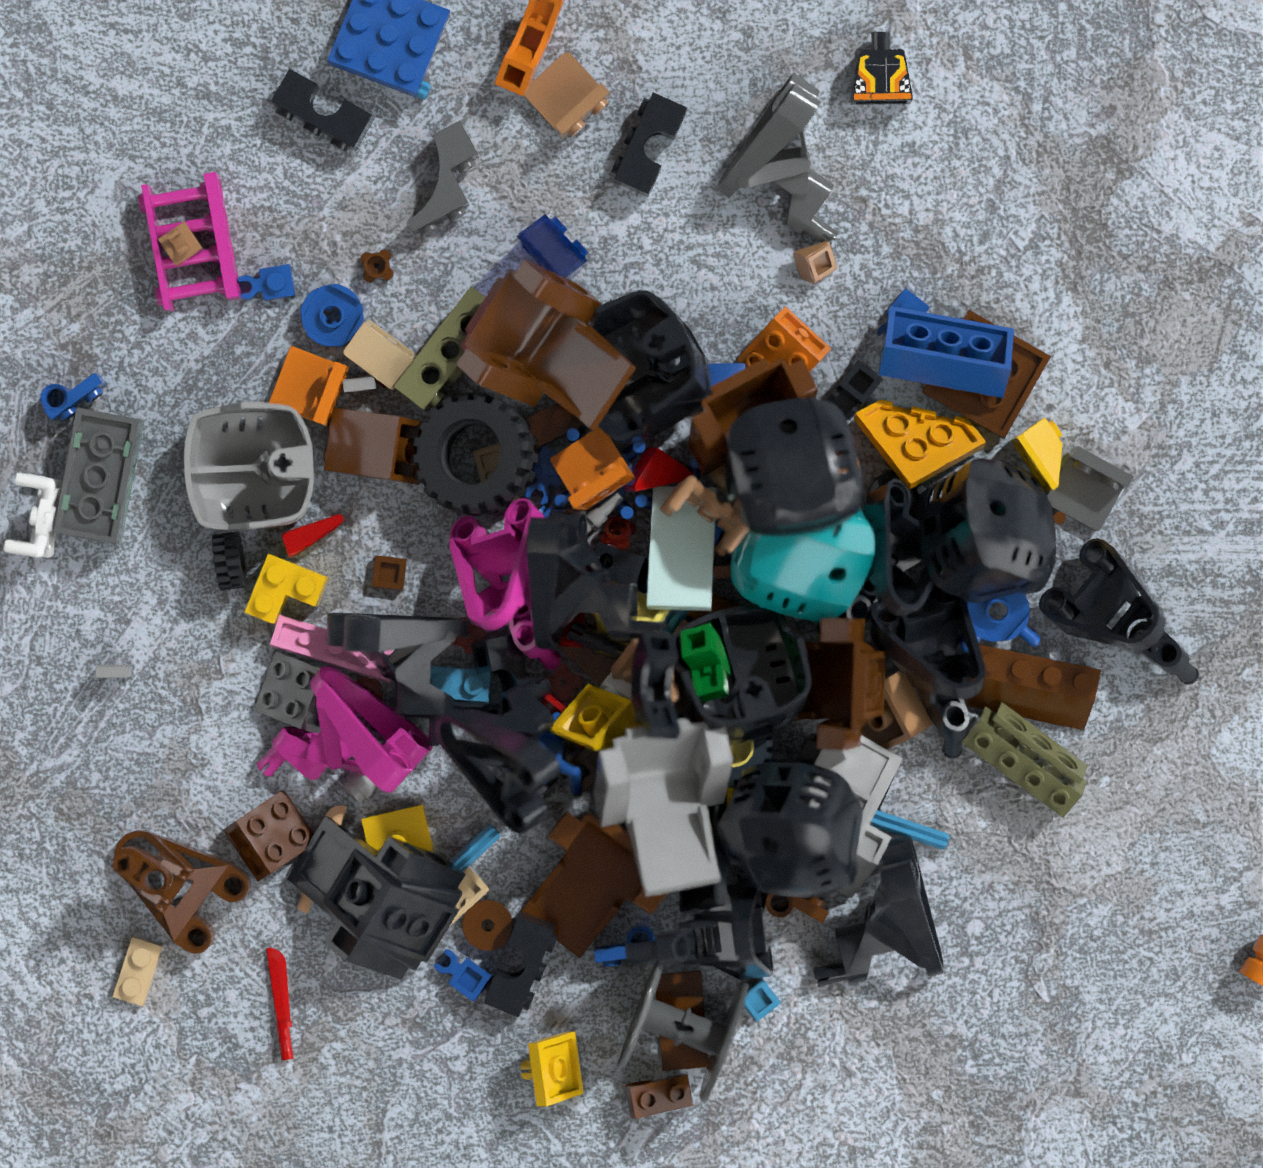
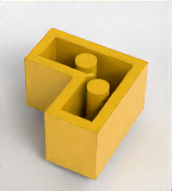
M268 554L244 613L269 623L277 624L279 615L282 614L288 597L318 607L330 577L276 555Z

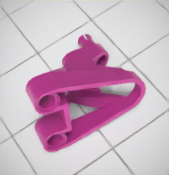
M520 498L513 501L506 509L504 529L491 534L474 517L468 515L459 518L451 527L449 547L467 615L480 628L485 630H496L508 622L515 645L527 657L536 658L546 669H555L561 662V655L552 649H538L535 644L527 559V529L529 521L532 517H546L528 499ZM473 569L491 584L478 594L476 592ZM511 574L510 581L503 582L501 576ZM491 610L494 612L493 614L486 616Z
M323 666L310 681L311 689L317 698L316 706L321 732L313 733L292 726L282 728L273 738L271 749L257 762V768L261 771L270 763V766L263 774L271 777L283 762L287 760L302 775L311 780L318 779L328 767L334 770L340 768L365 775L378 788L391 793L427 756L433 746L427 745L428 736L413 722L400 713H395L392 707L340 670L330 666ZM357 711L387 740L386 743L379 744L357 719ZM351 756H353L355 760H348V759H349Z

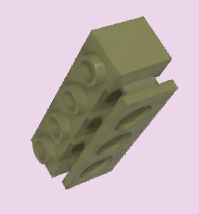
M470 286L393 386L424 411L429 406L431 408L434 405L437 406L445 396L442 393L449 382L454 384L463 373L456 365L464 353L461 344L467 336L462 331V324L465 320L473 318L485 299V296L472 286ZM454 343L459 346V354L456 358H444L443 349L447 344ZM435 368L440 372L439 380L432 385L426 384L423 379L424 373L428 369Z
M1003 702L998 705L995 713L985 706L969 726L968 734L962 740L965 746L1064 818L1082 797L1087 782L1084 780L1088 765Z

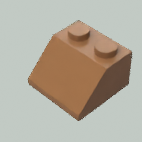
M899 670L885 677L884 715L872 717L861 727L862 736L885 749L907 741L933 725L915 689L911 686L907 675L903 671Z

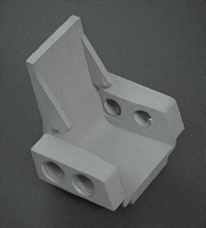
M688 718L679 719L681 732L677 740L647 738L642 726L626 729L625 737L614 740L615 749L600 751L593 793L600 825L604 827L626 822L646 897L720 882L721 877L716 863L706 806L724 803L733 761L725 728L709 731L707 724L704 722L690 724Z
M862 735L860 747L846 751L821 749L813 765L833 770L843 776L849 783L863 809L856 854L858 864L857 876L851 885L839 891L850 898L855 895L876 868L892 838L871 826L870 823L903 760L902 757ZM813 775L807 777L808 779L831 786V782L824 778ZM811 787L808 788V792H812L823 797L827 796L825 792H822L818 789H814ZM766 795L759 812L778 813L774 810ZM807 799L803 801L804 804L822 809L821 804ZM837 892L830 893L827 896L833 898Z

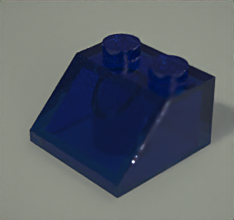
M544 214L516 236L518 243L540 267L569 280L589 264L585 258L588 251L577 239L571 242L564 235L567 228L556 216L550 219Z

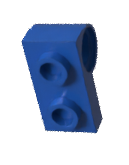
M93 373L71 390L60 384H49L41 392V404L51 420L57 421L61 419L64 422L76 414L75 407L86 400L89 404L103 394L101 389L107 384L100 374ZM56 390H61L64 394V402L59 407H53L50 403V396Z
M645 924L633 925L628 930L626 936V943H632L631 938L633 934L643 931L649 935L650 941L656 940L653 930ZM626 943L594 947L595 962H602L603 967L621 965V959H626Z

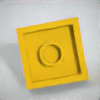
M423 804L361 819L366 842L377 851L381 850L390 836L435 853Z
M575 1031L559 1033L528 1043L530 1060H523L520 1070H529V1072L521 1073V1076L524 1080L533 1079L537 1107L549 1106L584 1094Z

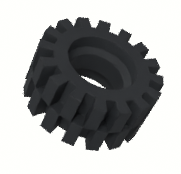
M235 531L212 535L213 563L220 591L246 588L247 574L240 533Z

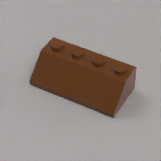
M979 644L986 667L984 687L978 694L964 699L966 706L984 709L986 706L991 711L996 712L998 705L1003 702L1023 718L1085 730L1096 698L1101 674L1100 669ZM968 677L967 683L973 681L974 679Z

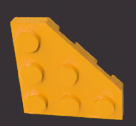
M882 399L856 412L854 416V421L900 480L907 485L909 490L984 449L986 444L984 438L968 418L955 416L954 419L936 415V411L913 406L911 409L893 406V402Z

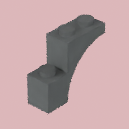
M460 120L432 135L439 154V177L434 193L428 203L419 213L407 220L414 235L420 233L423 237L439 228L437 223L446 218L450 222L466 214L464 208L470 206L452 172L458 170L459 173H463L476 165L474 160L478 159L479 155Z

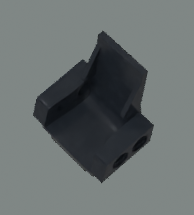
M325 816L287 880L337 921L324 944L346 962L402 980L408 968L416 970L421 961L425 963L429 961L459 912L456 904L462 896V891L458 887L466 874L443 856L390 836L381 850L377 851L340 826L332 818Z

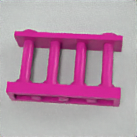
M217 172L203 174L205 182L200 183L198 187L153 195L152 188L148 184L141 185L143 194H138V202L141 213L146 212L160 286L155 287L158 306L163 305L164 310L167 312L174 311L172 300L220 292L221 295L226 294V299L229 301L241 299V289L238 282L220 175ZM198 199L209 202L210 213L206 214L204 218L158 225L155 207ZM183 222L188 225L192 233L208 230L209 233L214 232L216 244L211 245L210 249L201 250L179 266H176L169 256L164 257L163 247L158 240ZM214 261L215 264L220 263L222 275L217 276L216 280L170 288L167 269Z

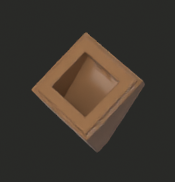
M828 241L799 249L793 253L801 279L815 284L838 269L830 242Z

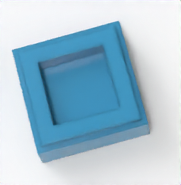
M762 977L748 987L744 1007L756 1022L781 1004V1001Z

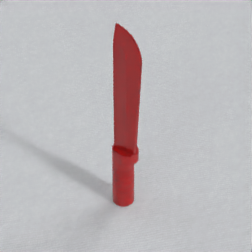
M266 948L281 1060H290L294 1056L289 1029L292 1027V1021L290 1018L286 960L279 950Z

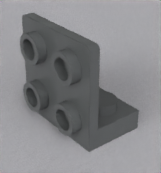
M1076 446L1073 447L1060 470L1058 487L1049 491L1047 497L1052 508L1063 512L1070 518L1098 532L1101 530L1123 488H1128L1134 476L1089 451Z
M275 652L256 702L255 710L301 730L320 733L321 728L316 706L317 698L310 686L311 678L320 668L281 652Z

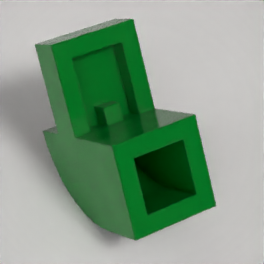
M709 623L680 631L682 658L692 671L693 686L700 702L703 703L728 696L727 676H730V668L724 646L715 629Z

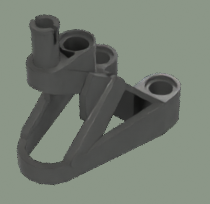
M793 73L777 93L720 178L716 189L730 198L739 188H747L774 181L791 193L786 225L799 234L804 231L820 243L828 241L831 245V241L836 239L839 232L814 215L825 202L834 185L811 169L810 154L807 151L804 128L821 104V101L817 99L820 91ZM799 134L801 147L782 150Z

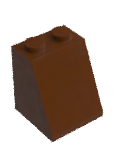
M333 408L332 416L328 422V444L323 454L324 470L419 485L420 483L414 474L418 471V468L412 465L411 455L416 454L417 447L412 446L413 437L419 438L422 430L417 428L420 421L400 416Z

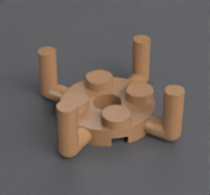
M689 476L684 481L678 483L659 510L670 517L673 511L678 512L685 501L695 508L699 506L696 512L710 523L714 519L719 521L717 525L726 531L715 546L714 551L721 557H724L727 551L732 554L748 532L739 512L729 503L725 502L724 504L716 497L717 494L703 486L695 477Z

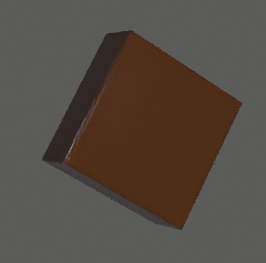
M375 555L372 586L404 590L408 559Z

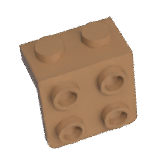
M566 52L530 83L524 97L560 137L564 139L568 135L571 137L575 136L586 125L583 122L592 113L597 116L608 106L609 102L607 99L610 98V92L602 83L598 84L571 53Z

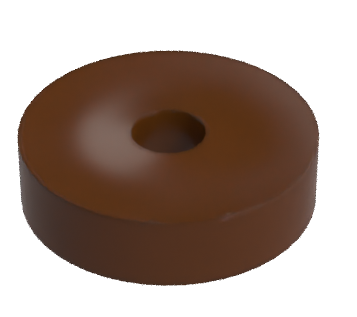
M492 899L480 900L465 913L462 924L463 933L467 941L475 948L485 951L495 950L502 947L509 940L513 930V918L508 908L501 902ZM490 919L494 923V928L487 931L483 929L482 922Z

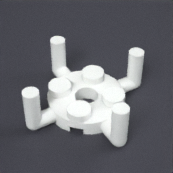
M17 473L15 485L39 489L37 495L39 507L33 506L31 511L30 525L35 526V529L32 530L30 542L6 540L4 552L36 558H49L53 556L56 533L53 531L63 480Z

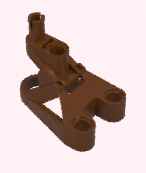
M136 830L126 834L118 841L114 851L112 865L114 871H117L129 883L173 942L192 954L204 952L215 940L213 926L196 913L211 891L225 901L237 902L249 894L252 887L250 876L235 863L148 830ZM135 837H143L157 848L160 853L155 857L139 848L125 847V845ZM179 852L212 864L215 867L195 869ZM152 871L162 874L164 883L161 888H155L149 883L148 876ZM236 877L241 881L242 890L240 893H232L228 890V878ZM187 879L194 881L176 907L170 904ZM192 929H200L204 932V944L197 945L191 941L190 932Z

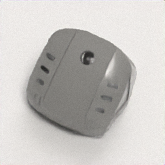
M239 402L207 409L193 415L185 439L184 474L188 499L199 524L210 529L237 531L285 526L297 522L304 516L312 497L314 485L313 452L308 429L302 417L295 409L282 404ZM259 416L263 418L261 431L256 429ZM241 417L246 419L243 432L239 431ZM224 421L228 422V430L226 433L222 432V426ZM280 457L285 458L291 464L284 473L280 472L279 467H274L273 462L278 461ZM262 505L267 506L269 513L268 519L264 518L261 508ZM245 506H248L250 508L252 516L251 520H248L246 518V514L244 511ZM228 507H232L233 509V518H230L228 515Z

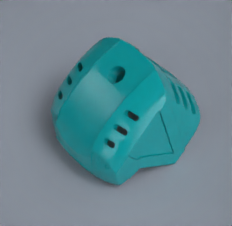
M860 508L856 515L841 523L838 529H835V526L810 534L786 537L763 536L748 531L732 553L730 579L744 598L762 608L814 622H820V619L837 618L851 607L870 570L874 556L873 530Z

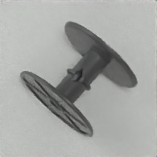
M655 960L628 1030L618 1061L617 1071H622L626 1067L641 1030H647L673 1040L674 1046H678L681 1043L711 1054L699 1094L701 1102L705 1103L716 1083L735 1034L745 1003L748 984L743 983L739 986L730 1003L723 1023L719 1024L692 1014L690 1007H687L684 1011L653 999L664 964L659 963V960Z

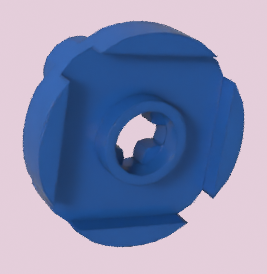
M339 284L323 285L312 290L305 298L301 307L302 325L307 335L314 342L325 347H343L351 341L364 323V307L358 296L349 288ZM334 307L339 308L338 315L341 317L340 321L327 324L328 318L324 315L326 309L332 311Z

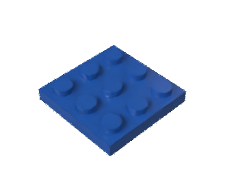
M352 0L327 63L333 67L416 98L450 16V10L425 0Z

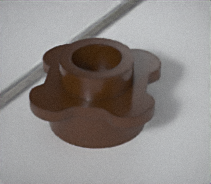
M383 249L379 253L364 252L361 255L360 260L364 264L365 270L363 279L366 282L372 283L375 279L382 278L388 281L393 277L394 272L390 268L389 262L392 256L388 250ZM376 263L380 264L379 269L374 268Z

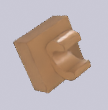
M185 222L158 239L176 266H179L203 250Z

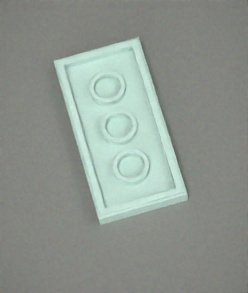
M654 487L647 609L711 611L715 519L712 523L706 521L696 512L699 506L695 508L686 501L678 512L673 511L670 517H668L659 509L675 487ZM708 488L717 494L716 488Z

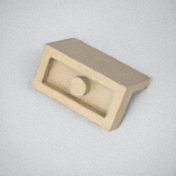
M371 320L361 325L343 351L346 357L391 390L395 389L393 386L417 356V354Z

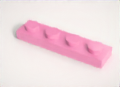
M279 615L270 642L271 647L391 684L392 680L383 677L380 670L361 652L346 651L341 646L326 645L327 629ZM394 650L383 652L388 657Z

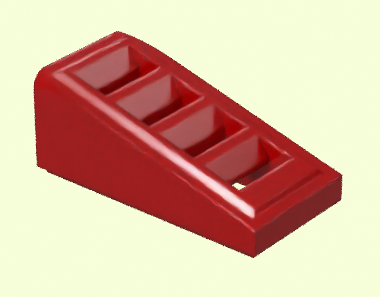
M337 514L284 532L281 536L289 558L297 556L341 526L346 521L344 515Z

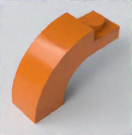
M529 0L516 36L504 56L494 83L495 85L524 96L551 40L565 0Z

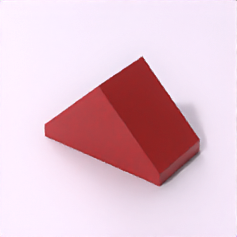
M646 448L632 471L635 479L624 485V490L640 491L681 482L687 477L693 476V472L659 448Z

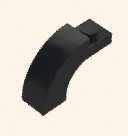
M641 631L633 657L631 701L635 723L643 724L647 738L677 740L681 728L672 702L671 683L678 653L672 634L667 632Z

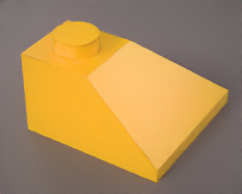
M1042 418L1010 441L1032 474L1039 480L1044 491L1047 492L1058 487L1063 443L1059 439L1062 433L1053 420L1048 422L1046 418Z
M587 684L554 722L550 732L592 750L615 749V739L625 737L626 729L642 727L643 724L635 723L631 700Z

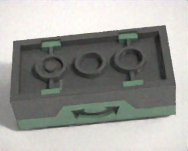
M76 408L54 533L122 544L143 432V420Z

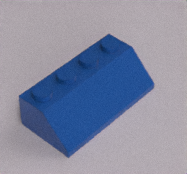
M890 306L878 375L1003 398L1011 371L1014 328Z

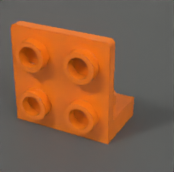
M785 306L737 358L738 363H745L747 368L764 358L768 364L778 359H784L788 366L803 359L810 373L832 348Z
M291 346L269 403L290 406L301 417L328 427L333 408H335L343 388V381L346 379L350 368L336 361L333 362Z
M600 427L589 432L550 459L570 492L571 496L568 499L576 510L586 511L635 479L611 437Z

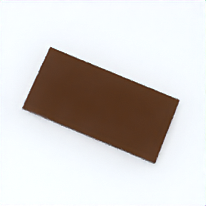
M701 970L661 974L656 988V1000L684 1011L687 1007H690L692 1014L705 1018ZM659 1035L662 1071L707 1067L709 1061L708 1053L681 1043L678 1046H674L673 1040Z

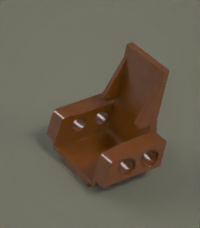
M524 259L516 272L510 269L504 278H497L465 328L468 334L461 344L464 353L456 364L477 384L532 407H535L543 393H545L592 430H596L636 369L629 360L589 325L595 308L602 304L583 285Z
M764 358L709 388L708 397L702 400L703 412L691 419L688 449L703 476L725 465L728 431L731 424L746 411L767 403L794 398L817 397V386L803 359L788 366L784 359H778L768 364ZM754 452L744 453V454H741V456L743 457V456H748V455H754L755 453H754Z
M838 617L820 619V641H804L808 654L811 686L806 697L804 709L797 718L813 720L830 719L817 725L816 749L846 751L860 747L861 727L872 717L884 715L886 651H874L873 647L864 642L865 619ZM775 646L765 648L766 651L777 649ZM778 662L773 663L770 666L773 668L785 665V663ZM790 678L776 680V683L789 682Z
M565 812L546 838L566 853L521 911L555 924L553 934L558 935L557 941L581 958L618 912L626 898L642 911L651 915L668 893L645 896L629 833L617 824L601 827L599 819L597 820L590 814L585 815L580 821L569 812Z

